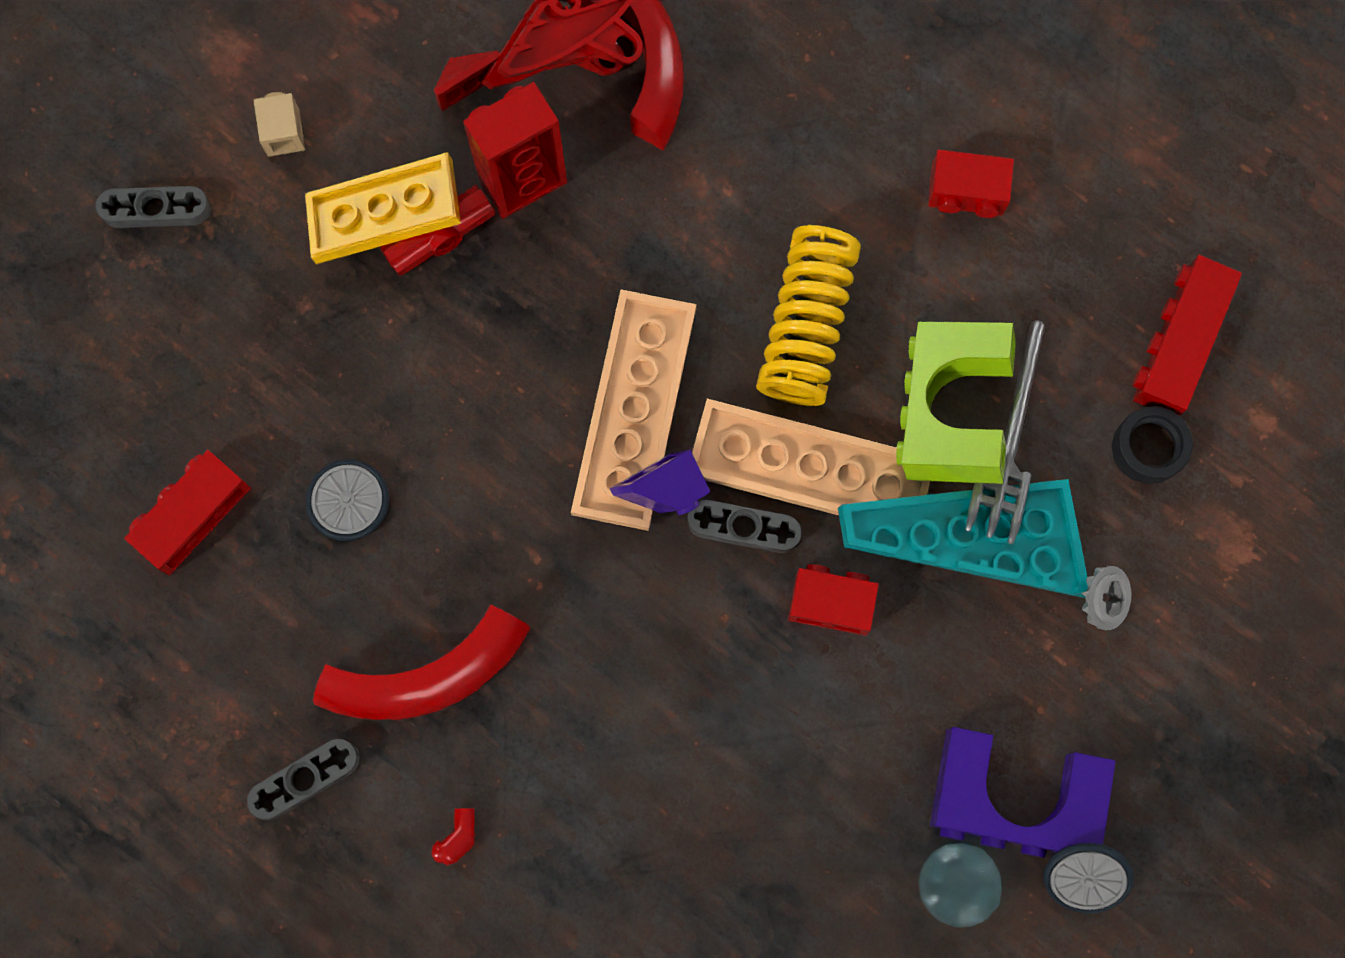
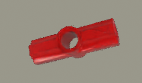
M477 185L457 197L461 224L380 247L399 277L433 255L442 256L449 253L460 244L463 235L495 215L493 207Z

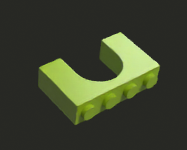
M918 322L916 337L911 336L909 340V358L913 360L912 371H906L905 393L909 394L908 406H902L900 422L901 429L905 430L904 442H898L896 450L897 465H902L907 480L1003 484L1006 458V442L1003 430L960 429L947 426L931 414V405L938 391L944 385L957 378L965 376L1013 377L1016 349L1013 323Z

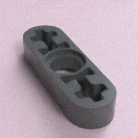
M194 186L109 189L100 194L96 201V211L102 220L113 228L199 225L209 218L211 203L204 192ZM161 199L164 206L159 214L149 216L144 213V207L149 200ZM171 199H173L178 206H173ZM191 199H196L200 206H195L193 212L189 213L183 206L190 205ZM119 201L124 208L117 209L116 215L113 216L108 209L114 208L115 202ZM130 208L135 209L136 215L130 210Z
M711 500L698 501L700 505L688 512L687 522L690 531L695 536L704 539L776 553H788L796 548L801 538V527L797 520L784 514ZM703 510L711 511V518L723 520V512L730 513L726 524L727 534L719 533L722 524L709 523L707 529L700 528V521L694 519V516H700ZM747 516L754 521L756 529L751 536L740 537L734 532L732 525L738 517ZM762 520L769 521L767 525L769 530L777 531L781 525H787L788 532L794 534V538H787L785 544L778 543L777 535L766 533L765 541L758 540L762 530Z
M334 739L255 785L247 797L249 811L253 816L264 820H273L282 816L352 774L356 770L360 759L357 748L351 742L343 739ZM335 748L343 752L348 750L350 755L345 758L347 766L342 769L339 765H332L324 771L330 777L324 780L323 772L314 763V760L319 757L320 763L325 764L334 758L333 750ZM307 767L313 771L315 781L309 790L301 792L295 788L293 776L300 768ZM283 779L285 789L294 799L289 801L287 795H282L273 801L275 809L272 811L268 808H259L258 803L263 800L261 793L263 791L268 794L279 792L283 787L278 782Z

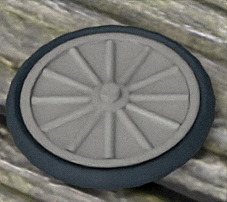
M354 459L339 460L323 467L313 477L306 494V509L314 527L325 536L339 541H353L372 533L382 523L389 506V492L382 475L371 465Z
M1080 843L1060 850L1046 864L1043 874L1044 885L1051 898L1062 907L1080 913H1099L1116 907L1127 898L1134 883V873L1126 858L1115 849L1096 843Z

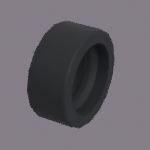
M1150 406L1140 408L1123 420L1114 433L1111 446L1114 461L1121 472L1133 481L1144 484H1156L1168 480L1184 468L1191 457L1193 440L1191 430L1182 417L1170 409ZM1152 423L1159 425L1169 433L1174 442L1175 450L1173 457L1167 464L1152 468L1145 466L1135 458L1130 450L1129 441L1132 432L1138 426Z

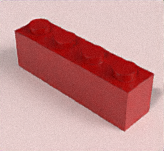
M1198 255L1189 266L1183 264L1174 282V285L1179 287L1175 299L1171 297L1168 299L1160 316V319L1165 320L1161 333L1156 331L1148 344L1146 352L1151 354L1147 367L1141 365L1133 380L1132 387L1137 388V391L1132 401L1145 407L1160 406L1167 408L1179 416L1187 410L1242 272L1201 255Z

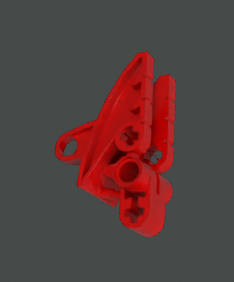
M534 0L496 58L498 60L493 63L481 83L489 89L516 84L546 70L570 65H577L602 76H610L617 73L623 65L635 62L643 50L642 40L638 33L620 19L621 15L634 0ZM560 2H567L570 5V9L567 5L563 8ZM618 37L629 38L633 43L634 51L631 57L624 56L622 48L616 42ZM598 59L615 62L613 68H605Z

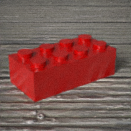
M535 82L525 87L517 86L512 88L504 95L503 99L490 106L483 105L476 108L469 114L467 119L463 120L479 182L502 219L568 183L559 120Z

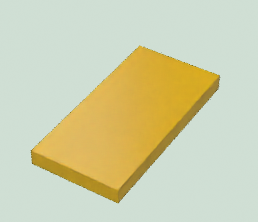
M448 152L305 193L311 258L316 264L461 224L453 160Z

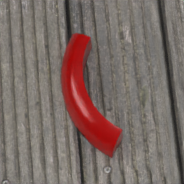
M634 0L622 16L629 20L642 40L646 72L638 101L630 114L631 133L664 150L679 118L684 86L683 58L674 26L661 1Z
M490 605L483 619L461 644L448 654L423 667L390 675H365L340 670L325 664L314 691V705L337 714L372 720H401L440 711L478 691L483 684L490 680L500 669L504 668L522 645L531 627L517 617Z

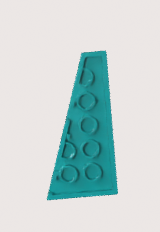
M1068 479L1030 483L1021 526L1013 544L1008 543L1013 514L1001 511L992 538H988L986 534L991 508L981 504L971 531L965 530L973 490L842 504L838 507L845 548L1086 598L1082 592L1087 591L1088 588L1086 582L1087 572ZM1011 485L1013 487L1019 488V485ZM983 489L982 494L994 498L995 492ZM1005 495L1004 501L1015 504L1016 498Z

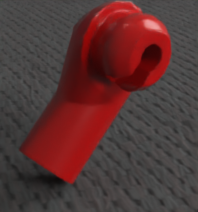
M475 808L454 809V831L442 842H435L432 847V857L437 863H444L445 865L457 863L472 849L475 842Z

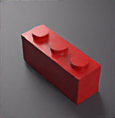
M208 449L203 455H196L189 461L184 470L186 473L175 484H169L160 492L156 505L148 513L139 515L129 526L130 532L124 537L151 564L169 576L251 489L248 484Z

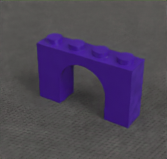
M951 727L946 730L930 826L940 828L939 836L964 841L965 834L981 837L980 845L998 849H1005L1006 842L1022 845V854L1046 858L1047 851L1057 853L1070 845L1080 843L1103 845L1115 760L1076 752L1066 754L1059 798L1054 810L1039 824L1024 827L1005 820L997 813L989 800L986 789V777L993 735L957 727Z

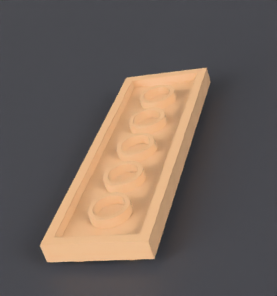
M620 290L571 515L649 531L653 510L613 496L609 488L665 457L694 322L696 304Z
M711 399L706 400L692 452L705 481L839 515L838 507L842 504L927 495L930 481L906 479L902 465H897V447Z

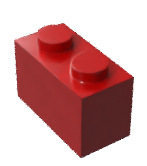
M937 150L931 169L928 207H936L944 213H957L960 210L975 212L977 216L983 218L1003 216L1010 203L1014 159Z
M808 564L806 569L799 568L796 573L788 621L866 636L871 631L879 583L869 582L870 576L866 574L846 572V576L843 577L830 574V568Z

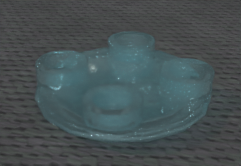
M965 843L948 844L930 855L923 864L919 877L920 897L927 910L942 923L954 927L974 926L988 919L999 906L1002 892L1000 873L993 860L979 847Z

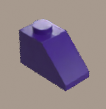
M690 449L670 453L609 488L612 495L659 513L677 511L678 515H683L696 509L700 505L698 499L710 493Z

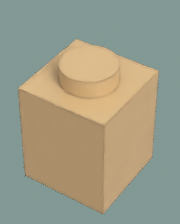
M273 92L267 94L264 98L254 99L259 141L267 156L304 151L305 145L300 111L292 93Z

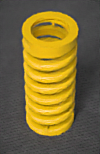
M806 225L795 228L792 234L791 249L787 255L789 266L783 272L785 285L778 292V299L781 304L774 310L773 316L776 324L769 330V339L772 343L765 348L764 357L767 363L759 371L756 388L761 393L776 400L797 405L818 406L825 403L828 385L818 383L828 382L831 379V373L827 368L814 363L829 364L835 360L834 350L822 344H835L840 340L839 331L829 325H839L845 319L843 311L835 306L845 305L849 301L848 292L841 287L849 286L853 282L854 277L852 272L844 267L854 266L858 262L861 243L852 235L841 230L825 226ZM820 236L821 242H810L806 238ZM825 238L839 241L842 245L825 242ZM807 256L815 261H803L801 257ZM802 275L809 280L800 281L797 276ZM799 295L808 300H795L792 296ZM794 314L805 320H792L788 315ZM791 334L803 340H788L784 335ZM786 353L805 361L784 360L779 354ZM778 373H783L787 375V378L776 377L774 375ZM803 381H807V382H811V383H817V386H814V385H812V384H809V383H806V382H803Z

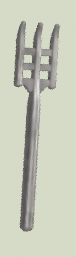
M1038 320L1031 322L1005 432L1006 458L1003 484L974 483L965 527L966 531H971L980 504L991 508L986 534L988 538H992L1001 511L1013 514L1008 538L1009 544L1014 543L1021 526L1031 480V474L1029 472H1020L1014 459L1019 447L1045 329L1043 322ZM1008 479L1020 482L1019 488L1007 485ZM983 489L994 491V498L983 495ZM1004 496L1016 498L1015 504L1004 501Z

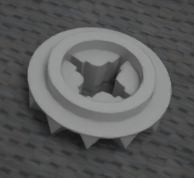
M1115 566L1098 567L1094 571V576L1086 578L1088 588L1087 591L1082 592L1086 597V602L1081 610L1088 613L1087 623L1097 626V629L1112 630L1117 628L1128 614L1131 604V586L1127 575L1120 568ZM1105 593L1111 597V601H1103V594Z

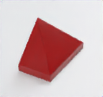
M498 50L449 58L434 88L437 103L442 112L485 86L481 82L493 63L498 60L496 59L499 55Z

